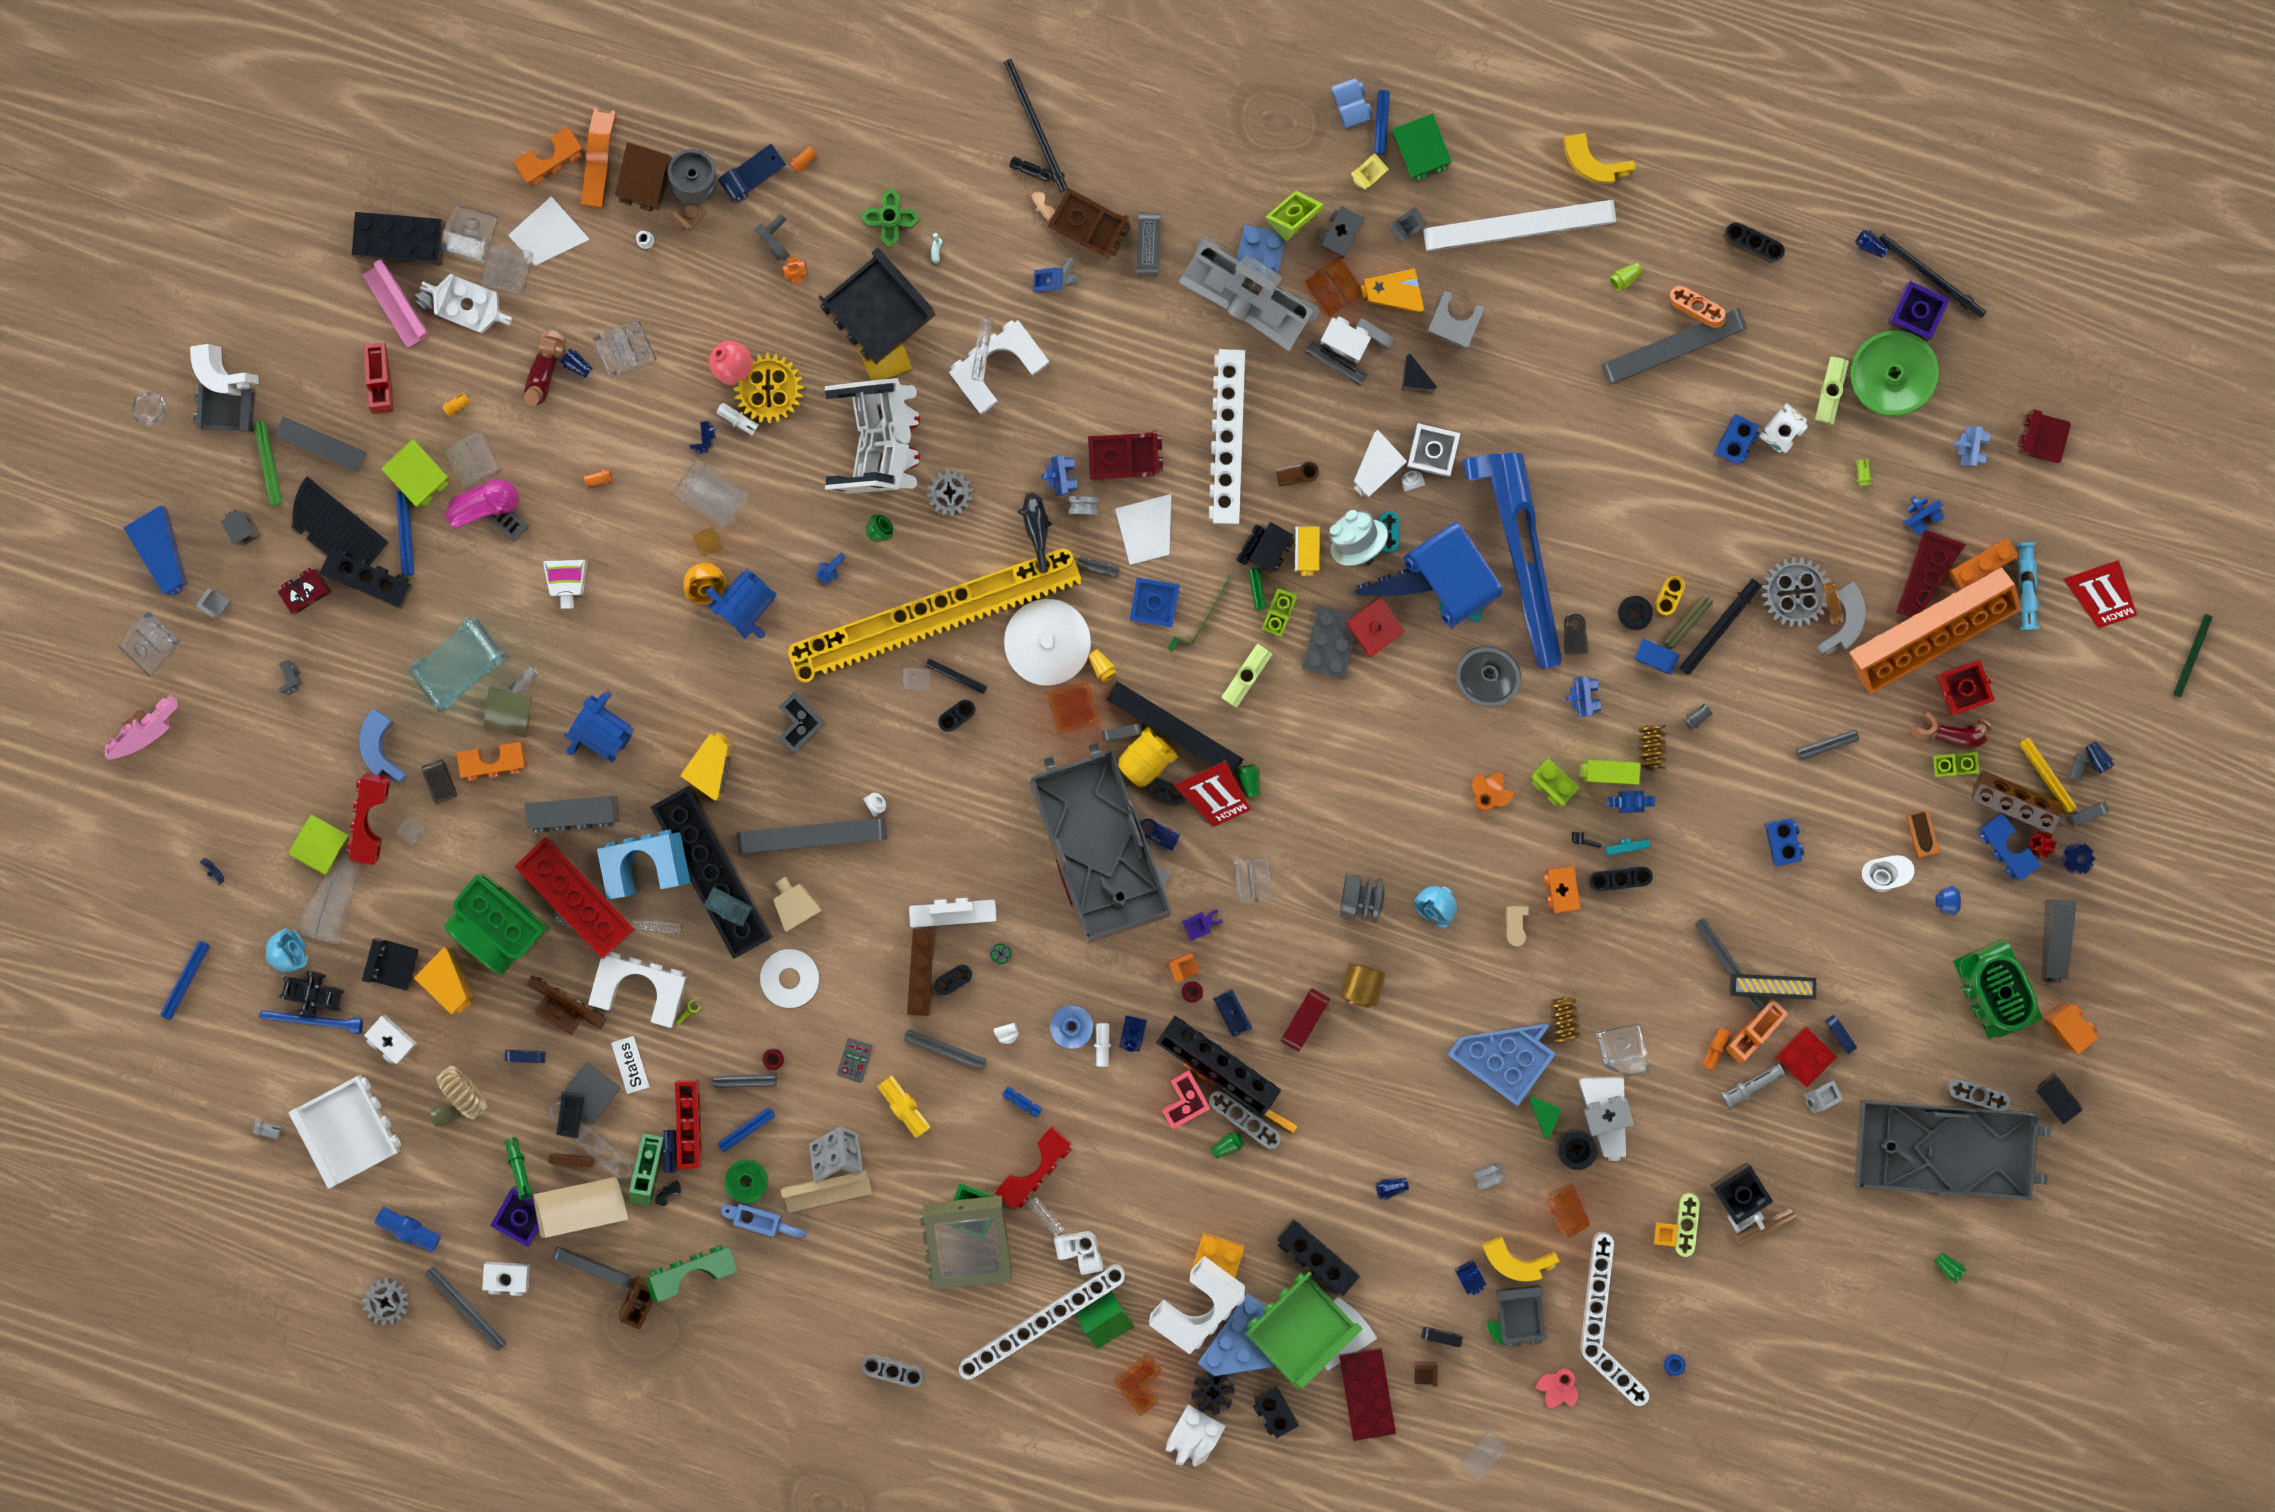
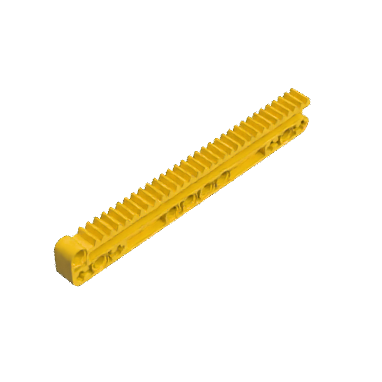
M1059 549L1045 554L1046 560L1050 565L1046 573L1039 572L1036 557L796 642L788 650L795 675L799 681L809 683L816 678L817 672L823 671L827 675L829 674V668L836 672L837 665L842 669L845 668V662L853 666L854 659L858 663H861L862 656L866 660H870V654L878 657V651L886 654V648L894 651V645L901 649L902 642L909 646L910 639L918 643L919 636L923 640L927 639V633L931 637H935L936 630L939 634H943L944 627L947 631H951L952 624L959 628V622L966 626L967 619L974 623L976 616L983 620L984 613L989 617L992 616V610L1000 614V607L1008 611L1009 604L1016 608L1017 601L1024 605V599L1027 598L1029 602H1032L1034 595L1038 600L1041 598V593L1048 597L1049 590H1052L1054 594L1057 593V587L1065 591V584L1073 588L1074 581L1081 585V576L1073 554L1068 549ZM1061 553H1064L1066 556H1070V558L1067 559V564H1063V562L1056 563L1058 568L1053 569V562L1050 559L1051 556H1054V560L1060 559ZM1033 563L1037 575L1033 576V572L1026 574L1027 578L1025 579L1017 576L1021 567L1029 570L1031 569L1029 564ZM959 589H965L968 592V596L964 601H959L956 598V592ZM939 596H945L947 599V605L944 608L936 606V599ZM919 603H924L927 606V611L924 615H918L915 612V608ZM900 610L905 611L907 616L906 620L901 623L895 620V614ZM838 632L841 635H845V638L842 639V644L835 641L831 643L833 647L830 648L826 636L829 635V639H834L837 637L836 633ZM822 639L825 647L822 651L818 652L814 649L813 645L816 640ZM809 642L808 645L813 653L812 655H809V652L806 651L801 654V658L794 656L793 653L796 652V647L799 649L808 648L805 644ZM804 667L811 669L812 674L808 679H803L800 675L801 669Z

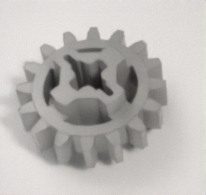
M946 469L945 475L938 472L939 478L937 480L931 478L934 484L933 486H927L928 489L932 490L931 493L927 494V497L933 499L929 503L930 506L937 505L935 508L936 512L942 509L943 516L950 512L952 517H954L957 510L960 514L963 513V506L969 508L966 502L967 500L973 501L969 493L974 492V489L968 488L971 481H964L965 474L959 477L957 470L950 474L949 470ZM953 479L958 480L963 487H956L953 484ZM945 480V485L942 489L936 491L937 486ZM949 483L952 490L956 491V494L952 495V503L949 497L944 495V492L948 491ZM964 495L962 502L956 506V500ZM937 499L947 501L948 507L941 505Z
M388 1277L383 1283L380 1278L376 1280L377 1286L371 1283L369 1285L371 1290L364 1291V1294L368 1297L363 1298L362 1302L367 1303L363 1311L369 1310L370 1312L367 1318L374 1316L375 1324L382 1320V1325L385 1326L388 1320L391 1324L396 1323L395 1317L401 1320L403 1318L401 1313L408 1312V1309L404 1306L409 1305L410 1301L405 1300L409 1292L403 1293L402 1291L405 1285L398 1287V1280L390 1283V1278ZM380 1288H388L384 1293L377 1292ZM395 1293L398 1294L400 1302L397 1301ZM385 1297L389 1298L388 1302L390 1304H388L387 1306L383 1305L384 1300L382 1299H384ZM372 1301L375 1302L377 1310L374 1309ZM389 1310L396 1312L392 1315H385V1313Z

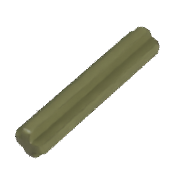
M1705 595L1699 600L1664 641L1668 648L1674 649L1713 604L1712 599Z

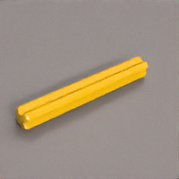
M2026 738L2019 743L2020 747L2057 801L2063 803V810L2066 813L2075 810V803L2031 739Z

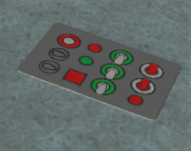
M848 1038L837 1075L862 1082L873 1046Z

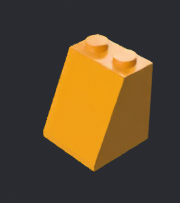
M452 945L445 946L414 979L450 1014L457 1012L460 1014L472 1004L470 1000L474 996L455 948Z

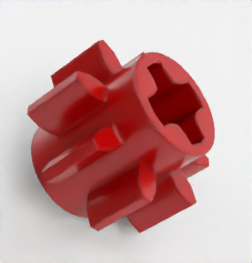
M2037 831V834L2030 837L2028 848L2034 850V856L2048 858V855L2055 852L2057 841L2051 839L2053 834Z

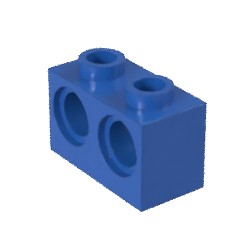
M1735 414L1713 454L1736 466L1740 462L1744 463L1750 453L1747 451L1750 443L1754 444L1760 434L1757 431L1759 425ZM1739 426H1746L1749 433L1747 437L1739 435ZM1729 445L1737 446L1739 450L1737 456H1731L1728 453Z
M1793 818L1764 823L1773 865L1780 866L1802 861L1801 856L1804 855L1802 843H1798L1797 834H1799L1797 821L1793 822ZM1781 825H1785L1788 828V834L1785 837H1780L1778 834V828ZM1786 846H1790L1793 850L1790 858H1785L1782 854Z

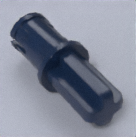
M663 1130L664 1147L661 1150L663 1152V1171L665 1173H675L677 1152L676 1130Z

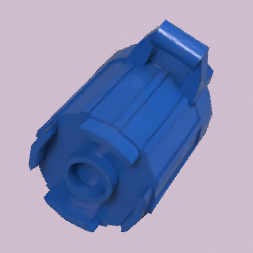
M746 569L722 596L713 587H707V595L713 598L707 607L714 614L717 615L719 613L737 629L744 639L752 631L761 639L764 638L765 632L754 623L772 604L777 593L766 586V583L753 572Z
M610 691L602 693L599 699L591 695L590 698L584 701V708L573 722L569 732H565L563 735L572 741L566 750L569 755L576 753L579 750L580 744H582L605 760L614 762L617 758L615 756L620 749L623 750L633 735L631 732L635 729L604 707L612 696Z

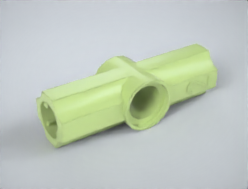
M1830 357L1824 383L1820 391L1821 396L1815 421L1834 424L1840 396L1843 393L1848 360ZM1828 385H1833L1836 388L1837 393L1835 396H1830L1827 393Z
M1257 644L1221 698L1237 708L1273 654ZM1243 670H1250L1253 673L1251 681L1245 682L1241 679V672Z

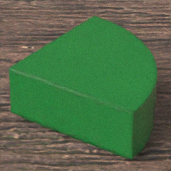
M1487 1320V1327L1492 1338L1496 1342L1506 1345L1502 1342L1500 1322Z

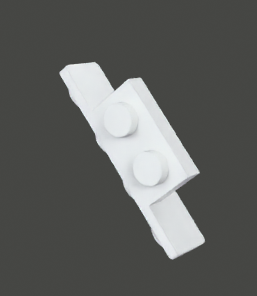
M955 898V903H947V899L934 900V904L910 906V926L926 927L996 921L995 900L968 901V898Z

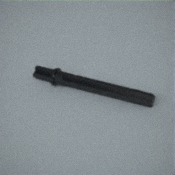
M1752 578L1741 593H1737L1736 599L1680 666L1679 669L1685 675L1689 676L1746 605L1752 603L1751 599L1762 587L1756 580Z

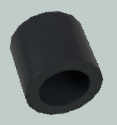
M1568 1129L1556 1141V1155L1570 1169H1586L1596 1159V1143L1588 1133L1581 1129ZM1575 1142L1576 1145H1581V1147L1578 1149L1577 1154H1575L1573 1151H1569V1148L1572 1147L1571 1143Z

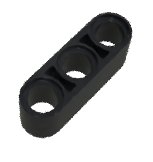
M1732 223L1724 230L1726 242L1767 262L1775 263L1785 254V247L1782 243L1741 223ZM1731 228L1739 230V238L1734 239L1730 236L1729 231ZM1754 237L1759 240L1758 248L1750 246V238ZM1770 247H1776L1779 250L1778 257L1770 256Z
M1642 866L1602 870L1590 874L1588 883L1596 891L1642 887L1651 883L1653 874L1649 868ZM1641 870L1646 871L1648 875L1644 882L1637 880V873ZM1620 872L1626 876V881L1622 885H1618L1615 882V876ZM1597 875L1604 877V884L1601 887H1596L1593 883V879Z

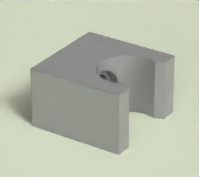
M1444 291L1427 334L1467 350L1485 307L1477 305L1469 319L1464 321L1455 320L1448 312V303L1452 298V293Z

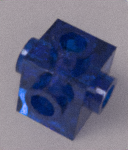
M2071 843L2064 849V855L2060 858L2064 862V868L2071 874H2081L2082 872L2086 874L2094 866L2092 862L2096 859L2092 855L2094 853L2093 850L2085 843L2083 845ZM2082 855L2084 859L2079 863L2077 857Z

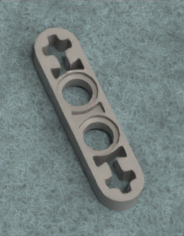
M1216 1090L1210 1095L1209 1103L1211 1107L1266 1148L1274 1149L1279 1146L1281 1136L1276 1129L1224 1091ZM1215 1095L1217 1097L1223 1095V1101L1227 1104L1229 1100L1233 1102L1228 1107L1226 1113L1222 1111L1225 1108L1222 1104L1217 1106L1214 1104L1215 1099L1213 1097ZM1234 1107L1241 1108L1243 1112L1242 1117L1239 1119L1232 1118L1230 1116L1231 1109ZM1257 1120L1260 1123L1259 1130L1251 1132L1247 1127L1248 1122ZM1264 1126L1268 1128L1265 1130L1267 1134H1276L1275 1139L1277 1142L1275 1144L1273 1142L1267 1144V1138L1264 1135L1261 1138L1257 1137L1262 1132Z

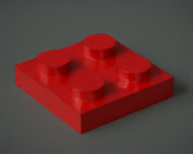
M1805 1026L1775 1058L1807 1088L1837 1056Z

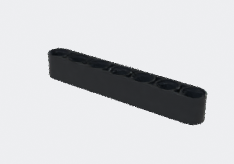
M1116 681L1106 698L1112 704L1213 766L1226 761L1233 776L1244 760Z

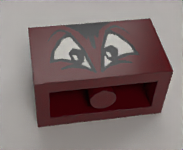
M308 568L299 574V579L294 582L291 579L281 585L282 589L278 593L291 614L299 613L332 592L319 570Z

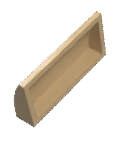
M617 1177L533 1194L540 1236L543 1238L628 1220Z

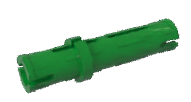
M512 1137V1145L510 1138L504 1141L509 1156L507 1161L512 1168L519 1199L525 1200L524 1195L526 1193L528 1200L533 1194L523 1163L525 1158L520 1151L518 1138Z

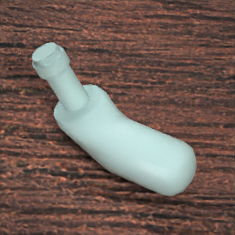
M934 233L933 238L935 240L931 248L932 263L937 264L940 262L939 250L942 240L937 233Z

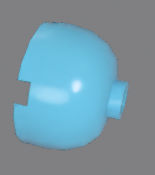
M1439 886L1427 887L1413 901L1416 902L1414 907L1418 913L1428 921L1431 918L1438 921L1435 925L1439 927H1448L1457 912V903L1453 897V892L1445 886L1442 888Z
M285 928L275 933L268 940L266 959L276 970L291 973L306 966L308 955L304 957L302 949L305 950L306 946L298 933L294 930L288 931V928Z

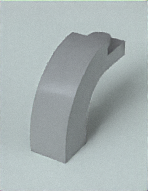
M1854 581L1833 593L1842 609L1843 621L1835 634L1815 646L1819 654L1826 652L1828 655L1838 649L1836 645L1838 643L1842 649L1848 648L1862 631L1866 609L1863 596Z

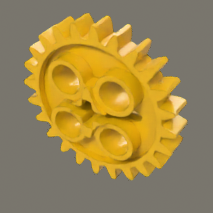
M766 353L765 359H762L761 355L758 354V361L755 362L753 360L752 369L743 381L740 379L736 382L739 386L733 388V390L740 394L735 396V399L742 400L738 405L739 408L747 407L744 414L747 415L752 412L751 419L754 420L759 416L760 423H763L764 419L767 418L768 423L771 424L772 419L775 418L779 423L781 415L788 419V411L795 413L793 405L800 406L796 399L803 398V395L798 393V390L804 389V386L798 385L803 378L796 377L799 373L798 369L791 370L794 365L793 362L786 365V357L779 361L778 354H775L773 359H771L769 353ZM767 369H770V385L774 387V389L770 391V408H768L767 406L768 393L766 390H763L764 387H767L768 385L766 375ZM760 372L763 374V380L756 384L752 381V377L755 373ZM777 372L785 374V379L781 383L774 381V375ZM783 393L786 397L785 402L780 405L776 404L774 401L775 396ZM756 394L764 396V401L761 405L753 403V397Z

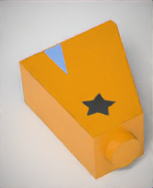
M1415 268L1364 279V285L1360 286L1362 297L1367 298L1370 304L1418 314L1424 312Z

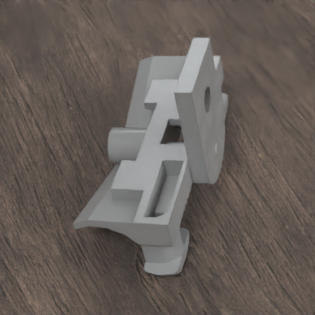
M1207 237L1202 238L1198 242L1196 254L1179 281L1182 285L1226 308L1228 313L1237 319L1245 320L1288 351H1290L1307 322L1312 323L1319 314V307L1298 294L1292 295L1281 288L1279 285L1283 278L1274 270L1247 255L1241 261H1238L1228 255V251ZM1246 277L1253 280L1250 286L1243 283ZM1257 284L1263 287L1261 292L1255 290Z

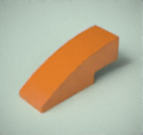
M1771 999L1724 1049L1739 1064L1746 1061L1754 1050L1777 1028L1788 1013L1774 999Z

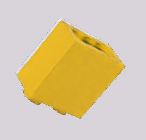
M1295 527L1294 572H1301V576H1314L1315 572L1319 571L1320 527Z

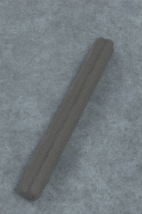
M1702 918L1695 923L1696 928L1729 975L1743 974L1706 919ZM1746 997L1755 1011L1765 1006L1760 997Z
M435 1267L430 1268L425 1273V1276L496 1350H500L505 1346L506 1341Z

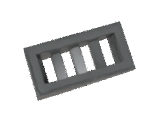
M514 511L507 513L500 522L497 519L501 514L486 516L513 542H516L529 527ZM510 517H513L514 519L508 524V526L504 527L503 524ZM518 522L520 525L511 533L509 530Z

